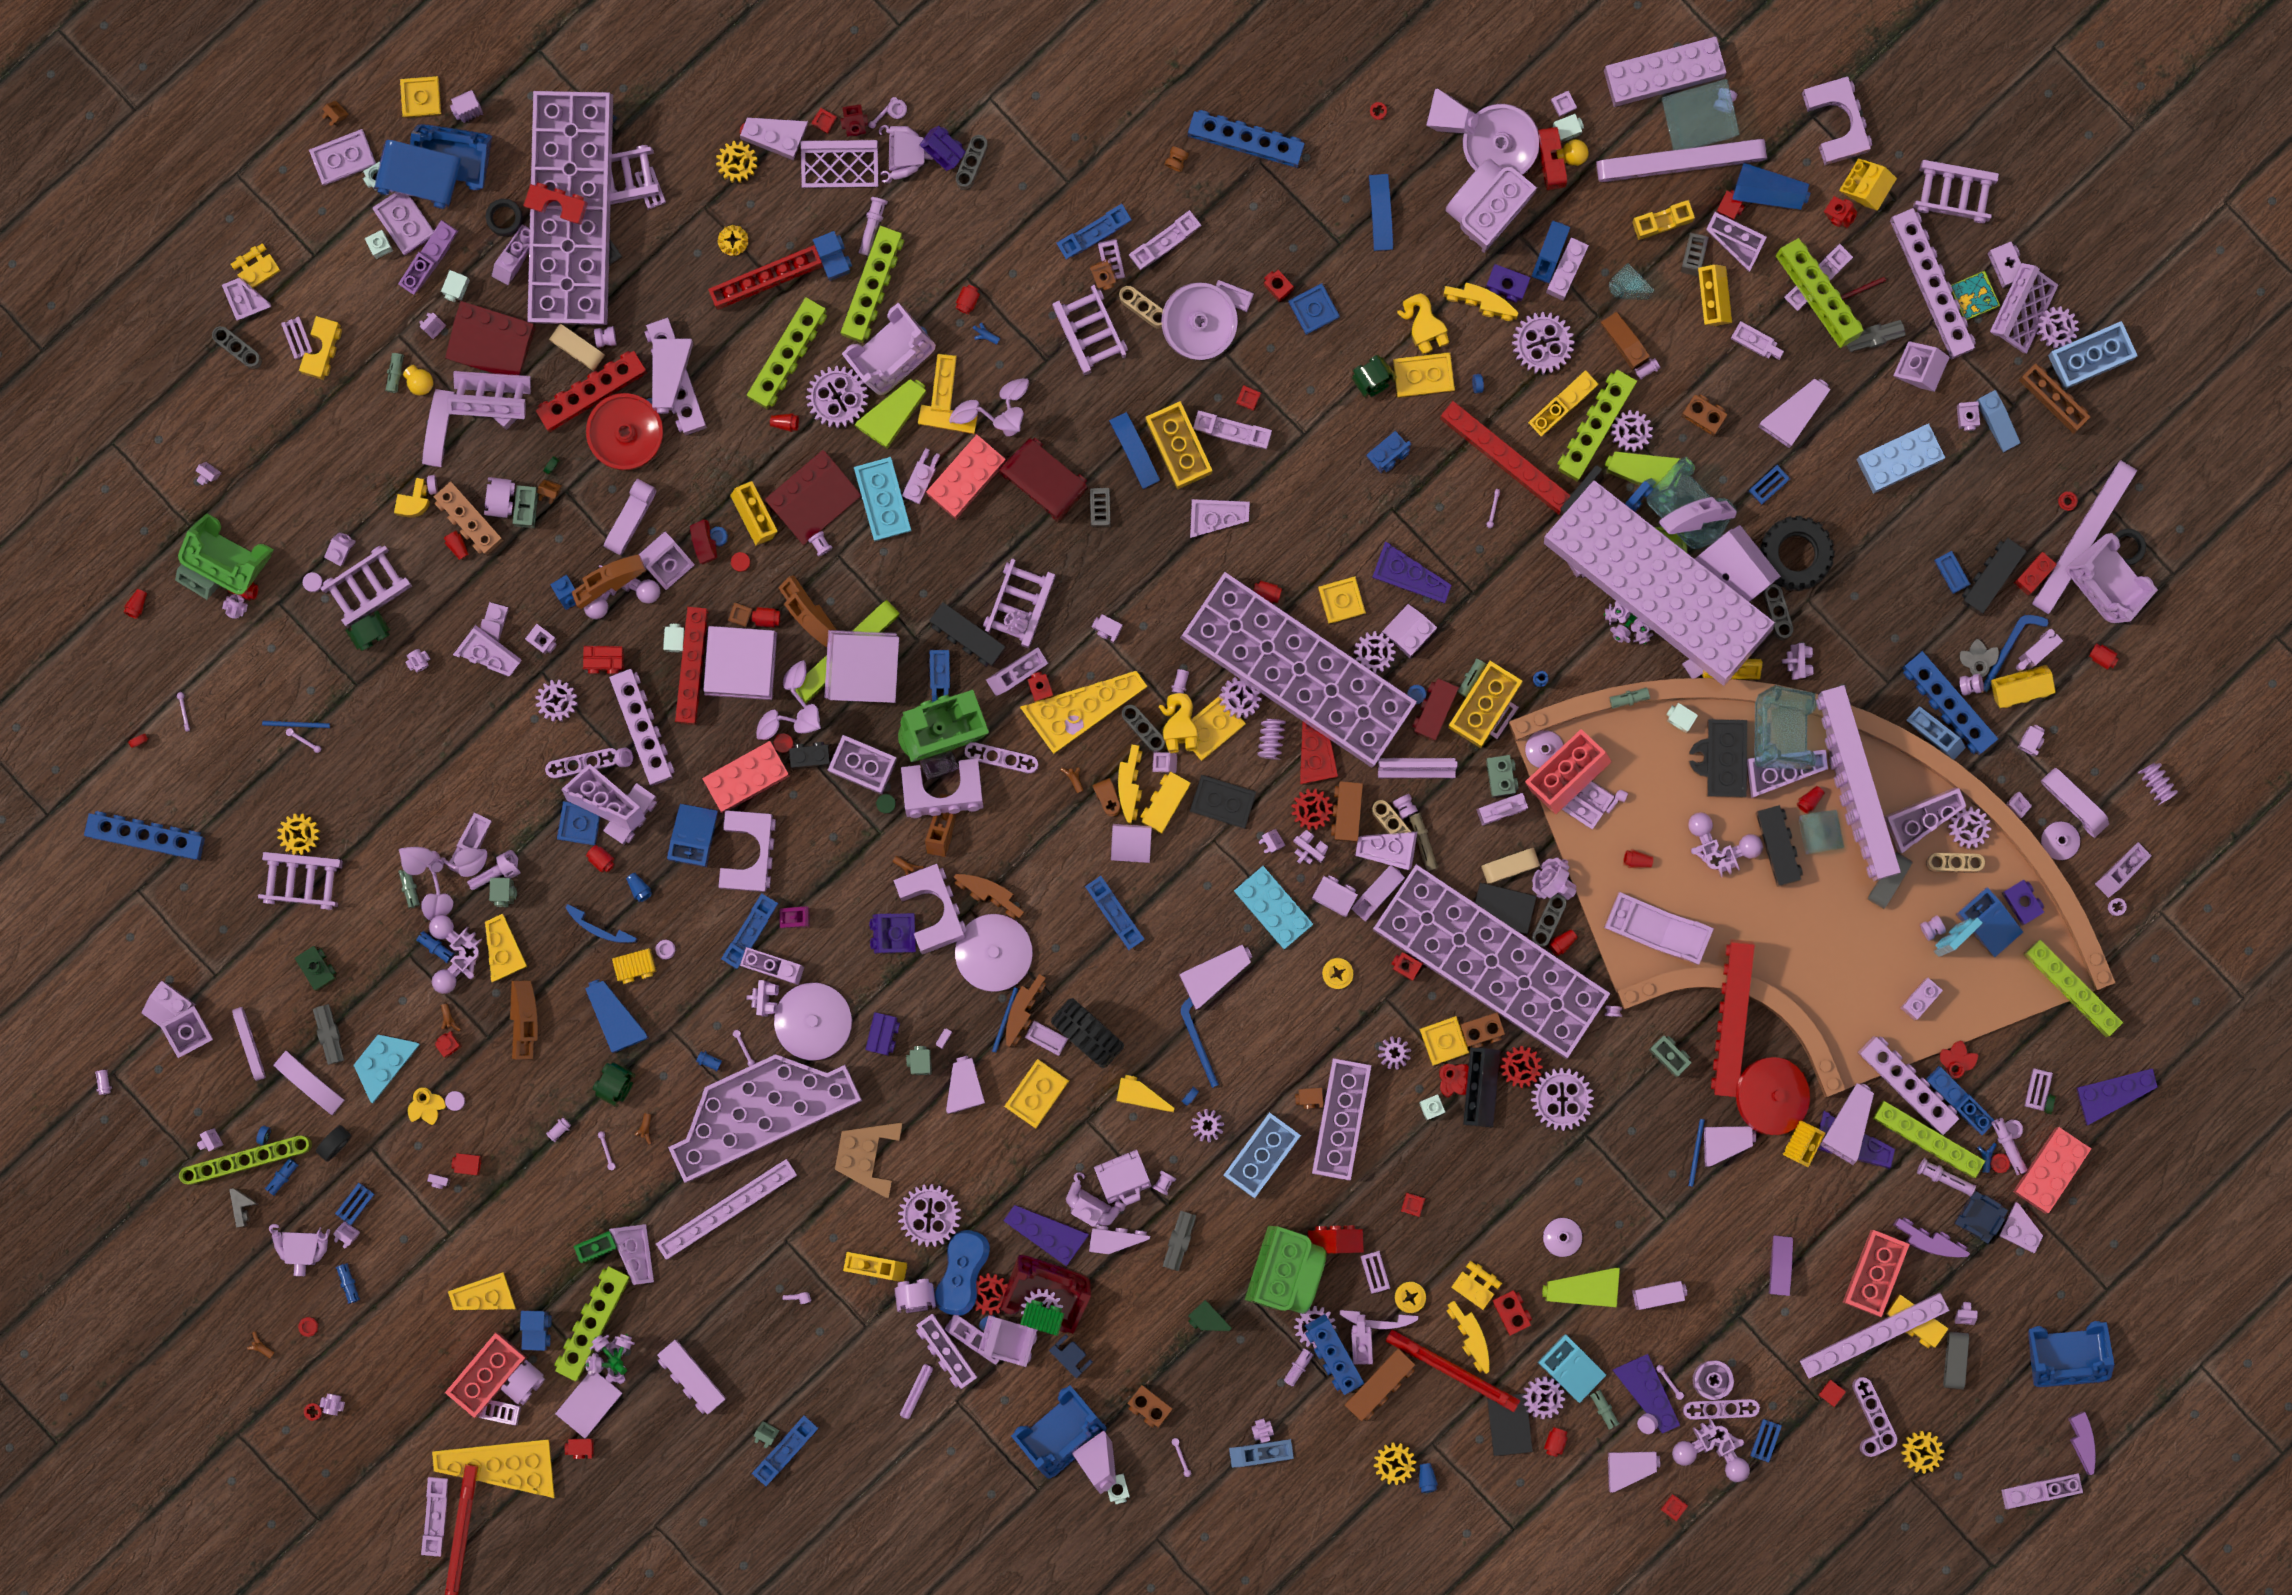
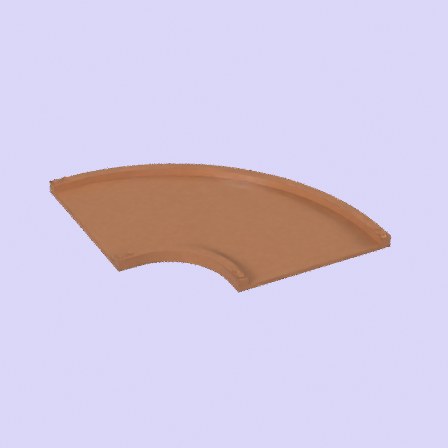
M1714 678L1668 679L1628 684L1580 695L1532 712L1508 723L1529 777L1539 769L1529 762L1525 752L1526 743L1534 733L1543 730L1551 731L1560 737L1564 745L1582 729L1607 753L1612 761L1592 781L1614 796L1619 790L1628 793L1625 802L1618 800L1610 813L1606 811L1603 813L1593 830L1562 809L1557 814H1554L1538 799L1562 860L1566 859L1568 861L1569 869L1567 871L1569 872L1571 882L1576 885L1577 897L1622 1009H1628L1655 997L1678 990L1692 988L1721 990L1722 982L1726 983V975H1723L1724 963L1728 964L1729 957L1725 956L1726 944H1730V939L1753 941L1755 947L1749 999L1758 1002L1772 1011L1792 1030L1810 1060L1824 1097L1853 1087L1857 1083L1861 1084L1881 1076L1857 1053L1873 1036L1877 1038L1881 1036L1889 1044L1887 1048L1891 1052L1894 1050L1902 1056L1901 1061L1907 1065L1939 1053L1942 1049H1949L1957 1041L1967 1042L2068 1002L2069 1000L2023 955L2038 940H2041L2092 992L2115 983L2101 946L2073 890L2053 859L2024 823L1985 784L1959 763L1921 738L1870 712L1850 705L1884 816L1956 787L1961 791L1966 804V811H1968L1969 807H1972L1974 812L1979 808L1980 815L1986 814L1984 820H1990L1986 826L1991 828L1990 831H1986L1989 838H1982L1985 842L1984 844L1977 842V848H1974L1971 844L1970 849H1966V844L1959 847V841L1953 842L1955 836H1949L1952 829L1948 828V825L1953 824V822L1948 819L1935 830L1921 838L1920 841L1910 846L1905 852L1900 853L1913 861L1885 909L1867 899L1877 881L1873 882V879L1869 878L1866 867L1869 866L1866 859H1863L1861 847L1858 842H1855L1852 827L1847 824L1845 819L1847 810L1845 806L1842 807L1839 796L1842 794L1840 788H1836L1834 782L1836 774L1834 769L1831 770L1828 762L1830 753L1825 743V738H1827L1826 729H1824L1821 720L1823 712L1818 710L1816 704L1818 694L1776 684L1730 679L1723 686ZM1648 688L1649 700L1634 703L1632 706L1624 705L1612 709L1609 697L1624 694L1629 690L1631 692ZM1679 703L1698 715L1687 733L1667 722L1669 716L1666 714L1672 705L1676 707ZM1708 719L1747 720V759L1826 750L1828 769L1751 798L1747 770L1746 798L1707 797V777L1699 776L1689 765V761L1692 760L1696 763L1703 762L1704 757L1699 752L1690 755L1689 751L1698 741L1708 739ZM1542 746L1541 749L1543 752L1546 753L1549 751V748L1547 746ZM1816 786H1819L1825 794L1814 811L1805 814L1797 806L1798 799ZM1780 805L1781 809L1784 808L1787 820H1784L1786 828L1789 827L1791 830V846H1795L1798 857H1795L1796 863L1801 865L1803 871L1800 881L1777 887L1756 817L1757 811ZM1699 812L1710 816L1713 822L1710 834L1713 840L1717 839L1719 844L1717 850L1722 851L1724 847L1729 845L1731 848L1739 845L1742 837L1748 834L1760 837L1763 842V851L1756 858L1749 859L1744 856L1736 858L1740 871L1734 867L1731 869L1732 874L1724 871L1722 872L1723 877H1721L1718 869L1709 868L1700 857L1691 853L1692 848L1698 847L1702 843L1698 836L1690 832L1688 827L1689 819L1692 815ZM1969 815L1971 819L1979 821L1975 816ZM1962 818L1959 819L1957 823V828L1961 826ZM1968 824V826L1962 829V831L1970 830L1971 832V830L1974 829V827H1976L1977 825L1969 826ZM1887 826L1894 852H1898ZM1982 828L1978 829L1977 838L1980 836ZM1960 835L1963 839L1968 840L1967 836ZM1633 849L1653 856L1652 867L1628 868V866L1623 864L1626 850ZM1934 853L1980 854L1985 860V865L1983 869L1974 873L1934 872L1928 869L1926 861ZM1713 855L1710 863L1715 864V866H1717V862L1720 861V859L1725 858L1727 856L1725 855L1721 858H1716ZM1937 857L1932 858V865L1937 868L1940 867V859ZM1957 858L1951 859V865L1954 868H1959L1960 861ZM1971 859V866L1978 868L1980 865L1978 859ZM2025 880V882H2029L2033 887L2034 892L2032 893L2035 898H2039L2043 903L2044 913L2022 926L2002 895V892ZM1987 887L2000 900L2023 931L2019 937L1995 958L1973 933L1956 950L1938 957L1934 952L1937 949L1936 943L1945 936L1950 935L1949 931L1956 924L1962 922L1956 913ZM1618 892L1670 914L1691 921H1697L1713 928L1700 964L1698 965L1654 950L1605 929L1604 926ZM2022 896L2020 904L2027 907L2029 905L2028 898ZM1938 915L1944 924L1946 932L1941 935L1937 934L1934 939L1928 941L1921 930L1920 924L1925 921L1929 922ZM1926 978H1929L1943 991L1918 1020L1914 1021L1900 1007ZM1880 1052L1878 1054V1061L1884 1062L1887 1055L1885 1052ZM1898 1065L1893 1066L1891 1071L1896 1070L1900 1067Z

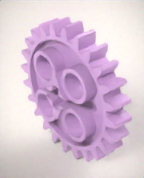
M1544 312L1541 313L1540 317L1534 313L1533 319L1529 316L1526 317L1527 323L1521 320L1522 328L1516 327L1515 330L1519 334H1513V338L1517 339V341L1512 342L1513 346H1517L1513 353H1519L1516 360L1522 359L1521 366L1527 364V371L1533 367L1535 374L1539 369H1541L1542 375L1545 374L1546 369L1551 374L1553 367L1559 371V364L1566 365L1564 358L1570 360L1571 356L1567 352L1571 353L1574 350L1569 347L1574 344V341L1569 340V338L1573 337V333H1567L1570 326L1564 328L1565 320L1559 323L1558 315L1555 319H1552V313H1549L1548 317H1545ZM1547 327H1551L1554 329L1555 334L1548 336L1544 330ZM1529 332L1534 333L1536 340L1529 341L1526 338V334ZM1554 338L1560 339L1559 341L1548 342L1545 347H1543V345H1537L1533 348L1527 349V346L1539 344L1541 339H1543L1544 342L1550 341ZM1553 345L1558 346L1560 352L1553 354L1550 351V347ZM1533 351H1539L1542 357L1540 359H1534L1531 353Z
M838 366L835 367V371L828 367V373L821 370L822 376L814 375L817 381H810L813 388H807L811 395L806 396V399L812 401L807 406L813 407L810 413H817L815 420L817 421L822 418L821 424L824 425L828 422L829 428L832 427L833 423L836 424L837 429H839L840 423H843L845 428L848 421L854 424L853 418L860 419L858 413H865L861 407L868 406L863 401L869 398L868 395L863 394L867 391V387H861L864 382L862 380L857 381L859 379L858 374L854 377L852 376V369L846 373V367H843L842 371H839ZM844 380L846 385L844 388L839 389L835 386L836 382ZM828 383H831L836 393L841 395L840 399L847 409L846 412L842 410L839 402L834 399ZM821 390H828L829 396L827 398H820L819 393ZM849 396L856 398L855 403L852 405L845 403L846 398ZM832 406L839 408V412L835 415L829 413V409Z
M1560 1068L1559 1073L1552 1069L1551 1076L1546 1072V1079L1539 1077L1538 1079L1541 1084H1534L1538 1090L1531 1091L1532 1094L1536 1095V1098L1530 1100L1536 1102L1532 1109H1538L1535 1116H1542L1541 1123L1545 1120L1548 1121L1546 1127L1554 1124V1130H1556L1559 1125L1561 1130L1564 1131L1565 1125H1567L1571 1130L1573 1123L1577 1127L1580 1126L1579 1119L1584 1122L1586 1121L1583 1116L1584 1114L1590 1115L1587 1108H1593L1589 1101L1594 1098L1589 1097L1588 1094L1593 1090L1586 1089L1590 1083L1583 1084L1584 1076L1578 1079L1577 1071L1571 1075V1069H1568L1566 1073H1564L1563 1068ZM1560 1082L1564 1084L1563 1096L1567 1098V1101L1564 1102V1117L1561 1116V1102L1557 1101V1098L1561 1096ZM1551 1084L1557 1087L1555 1095H1550L1547 1092V1087ZM1569 1084H1573L1577 1088V1092L1574 1095L1567 1093L1566 1088ZM1570 1103L1577 1106L1575 1114H1570L1567 1111V1106ZM1550 1104H1555L1558 1107L1557 1114L1551 1115L1547 1109Z
M933 1184L930 1185V1189L923 1185L922 1191L915 1187V1194L909 1191L910 1199L903 1198L906 1205L900 1204L904 1211L898 1212L899 1215L903 1216V1219H900L898 1222L905 1224L901 1230L907 1229L908 1232L905 1236L912 1235L911 1242L918 1239L919 1246L923 1241L926 1247L929 1246L930 1242L936 1247L937 1241H940L943 1245V1238L945 1237L950 1240L949 1233L956 1234L953 1227L960 1226L955 1223L956 1220L961 1219V1217L956 1216V1213L960 1212L961 1209H955L954 1207L958 1204V1201L952 1202L951 1200L954 1195L946 1196L948 1190L946 1189L942 1193L941 1186L934 1190ZM932 1198L931 1212L935 1214V1218H931L930 1233H927L928 1219L924 1217V1214L928 1213L929 1199ZM918 1200H924L926 1203V1208L922 1211H918L915 1207ZM938 1201L945 1203V1210L943 1212L935 1210V1204ZM917 1219L924 1221L925 1225L922 1230L914 1228V1222ZM940 1220L943 1222L944 1228L942 1231L936 1232L933 1224Z

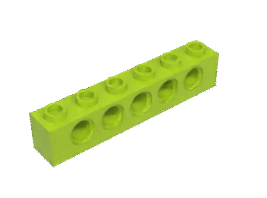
M882 226L879 227L843 324L842 336L860 343H864L865 339L868 340L871 333L869 326L871 321L875 322L878 314L876 307L878 303H882L885 295L882 292L883 288L888 286L891 275H889L890 269L895 268L898 260L895 257L898 250L901 251L904 244L902 233ZM886 245L892 248L888 254L881 252V249ZM878 263L885 265V269L881 272L875 270V266ZM871 281L879 283L878 287L874 290L868 287ZM870 299L872 304L870 307H863L862 301ZM857 317H864L866 319L863 325H857L855 320Z
M1798 238L1780 248L1776 258L1837 345L1842 348L1858 339L1864 331L1861 323L1855 319L1850 307L1843 302L1838 290L1834 289L1830 283L1829 277L1822 272L1817 260L1810 255L1807 246Z
M805 297L747 393V397L767 410L770 406L773 407L778 399L777 393L785 388L788 383L786 378L789 373L793 374L798 366L796 364L798 358H802L808 349L806 345L809 340L812 342L816 337L817 331L815 330L818 325H822L825 322L827 315L824 307ZM807 317L813 319V323L810 326L803 325V320ZM802 334L803 340L801 342H794V335ZM786 350L793 351V356L790 359L783 357ZM775 367H783V373L775 375L773 373ZM766 383H772L774 385V388L771 391H765L763 389Z
M1616 370L1615 374L1610 373L1606 380L1608 386L1605 390H1600L1596 397L1599 400L1596 406L1592 405L1586 414L1589 416L1586 423L1582 421L1577 429V432H1579L1576 439L1572 438L1567 448L1570 449L1566 456L1563 454L1557 464L1560 465L1558 471L1577 482L1579 481L1637 382L1635 379L1619 370ZM1618 388L1620 395L1617 397L1612 396L1610 389ZM1607 404L1610 406L1611 411L1604 413L1601 411L1600 406ZM1594 420L1599 421L1601 428L1593 429L1591 422ZM1589 437L1591 444L1588 446L1583 445L1581 438ZM1578 453L1581 455L1582 460L1574 462L1571 455Z
M2041 940L2036 941L2023 954L2105 1037H2109L2123 1023Z
M1885 1101L1880 1103L1872 1117L1873 1120L1971 1178H1976L1985 1163L1983 1159Z
M611 1266L602 1270L599 1279H601L599 1286H594L590 1294L592 1297L590 1303H586L582 1309L581 1314H583L581 1321L577 1320L572 1329L575 1332L572 1339L568 1338L563 1347L566 1349L563 1356L559 1355L554 1365L557 1367L556 1372L576 1382L586 1366V1360L594 1351V1349L590 1350V1347L593 1346L592 1341L595 1337L602 1335L630 1280V1276ZM608 1282L614 1285V1291L610 1294L604 1290V1286ZM598 1300H602L605 1303V1308L602 1311H598L595 1307ZM590 1317L596 1320V1326L593 1329H590L586 1324L587 1319ZM580 1335L587 1337L588 1341L585 1346L578 1344V1337ZM572 1352L577 1353L579 1357L575 1364L569 1361V1355Z

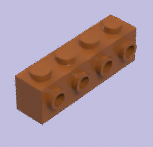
M2035 363L2019 379L2073 434L2090 418L2088 411L2084 407L2079 406L2074 401L2075 399L2068 392L2065 393L2060 388L2061 385L2055 379H2051L2047 375L2046 370L2040 365L2038 366Z
M1397 1348L1344 1405L1361 1422L1363 1419L1368 1421L1375 1413L1373 1409L1377 1405L1381 1407L1387 1401L1386 1395L1390 1391L1394 1393L1402 1385L1399 1381L1404 1376L1408 1378L1415 1371L1413 1369L1415 1364Z

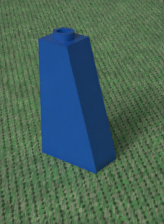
M1743 163L1732 199L1801 210L1803 203H1807L1810 197V192H1807L1809 184Z
M597 979L588 983L589 987L585 988L612 1053L649 1039L648 1034L606 982H600Z

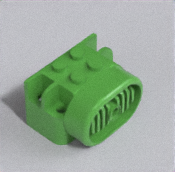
M971 690L952 697L944 695L934 702L931 700L925 701L920 704L921 706L903 712L898 740L902 750L909 756L910 761L915 762L927 760L976 742L986 736L989 731L975 693Z
M1268 1226L1245 1301L1254 1302L1275 1310H1291L1305 1314L1311 1307L1326 1262V1250L1321 1246L1312 1244L1311 1240L1305 1235L1278 1226Z

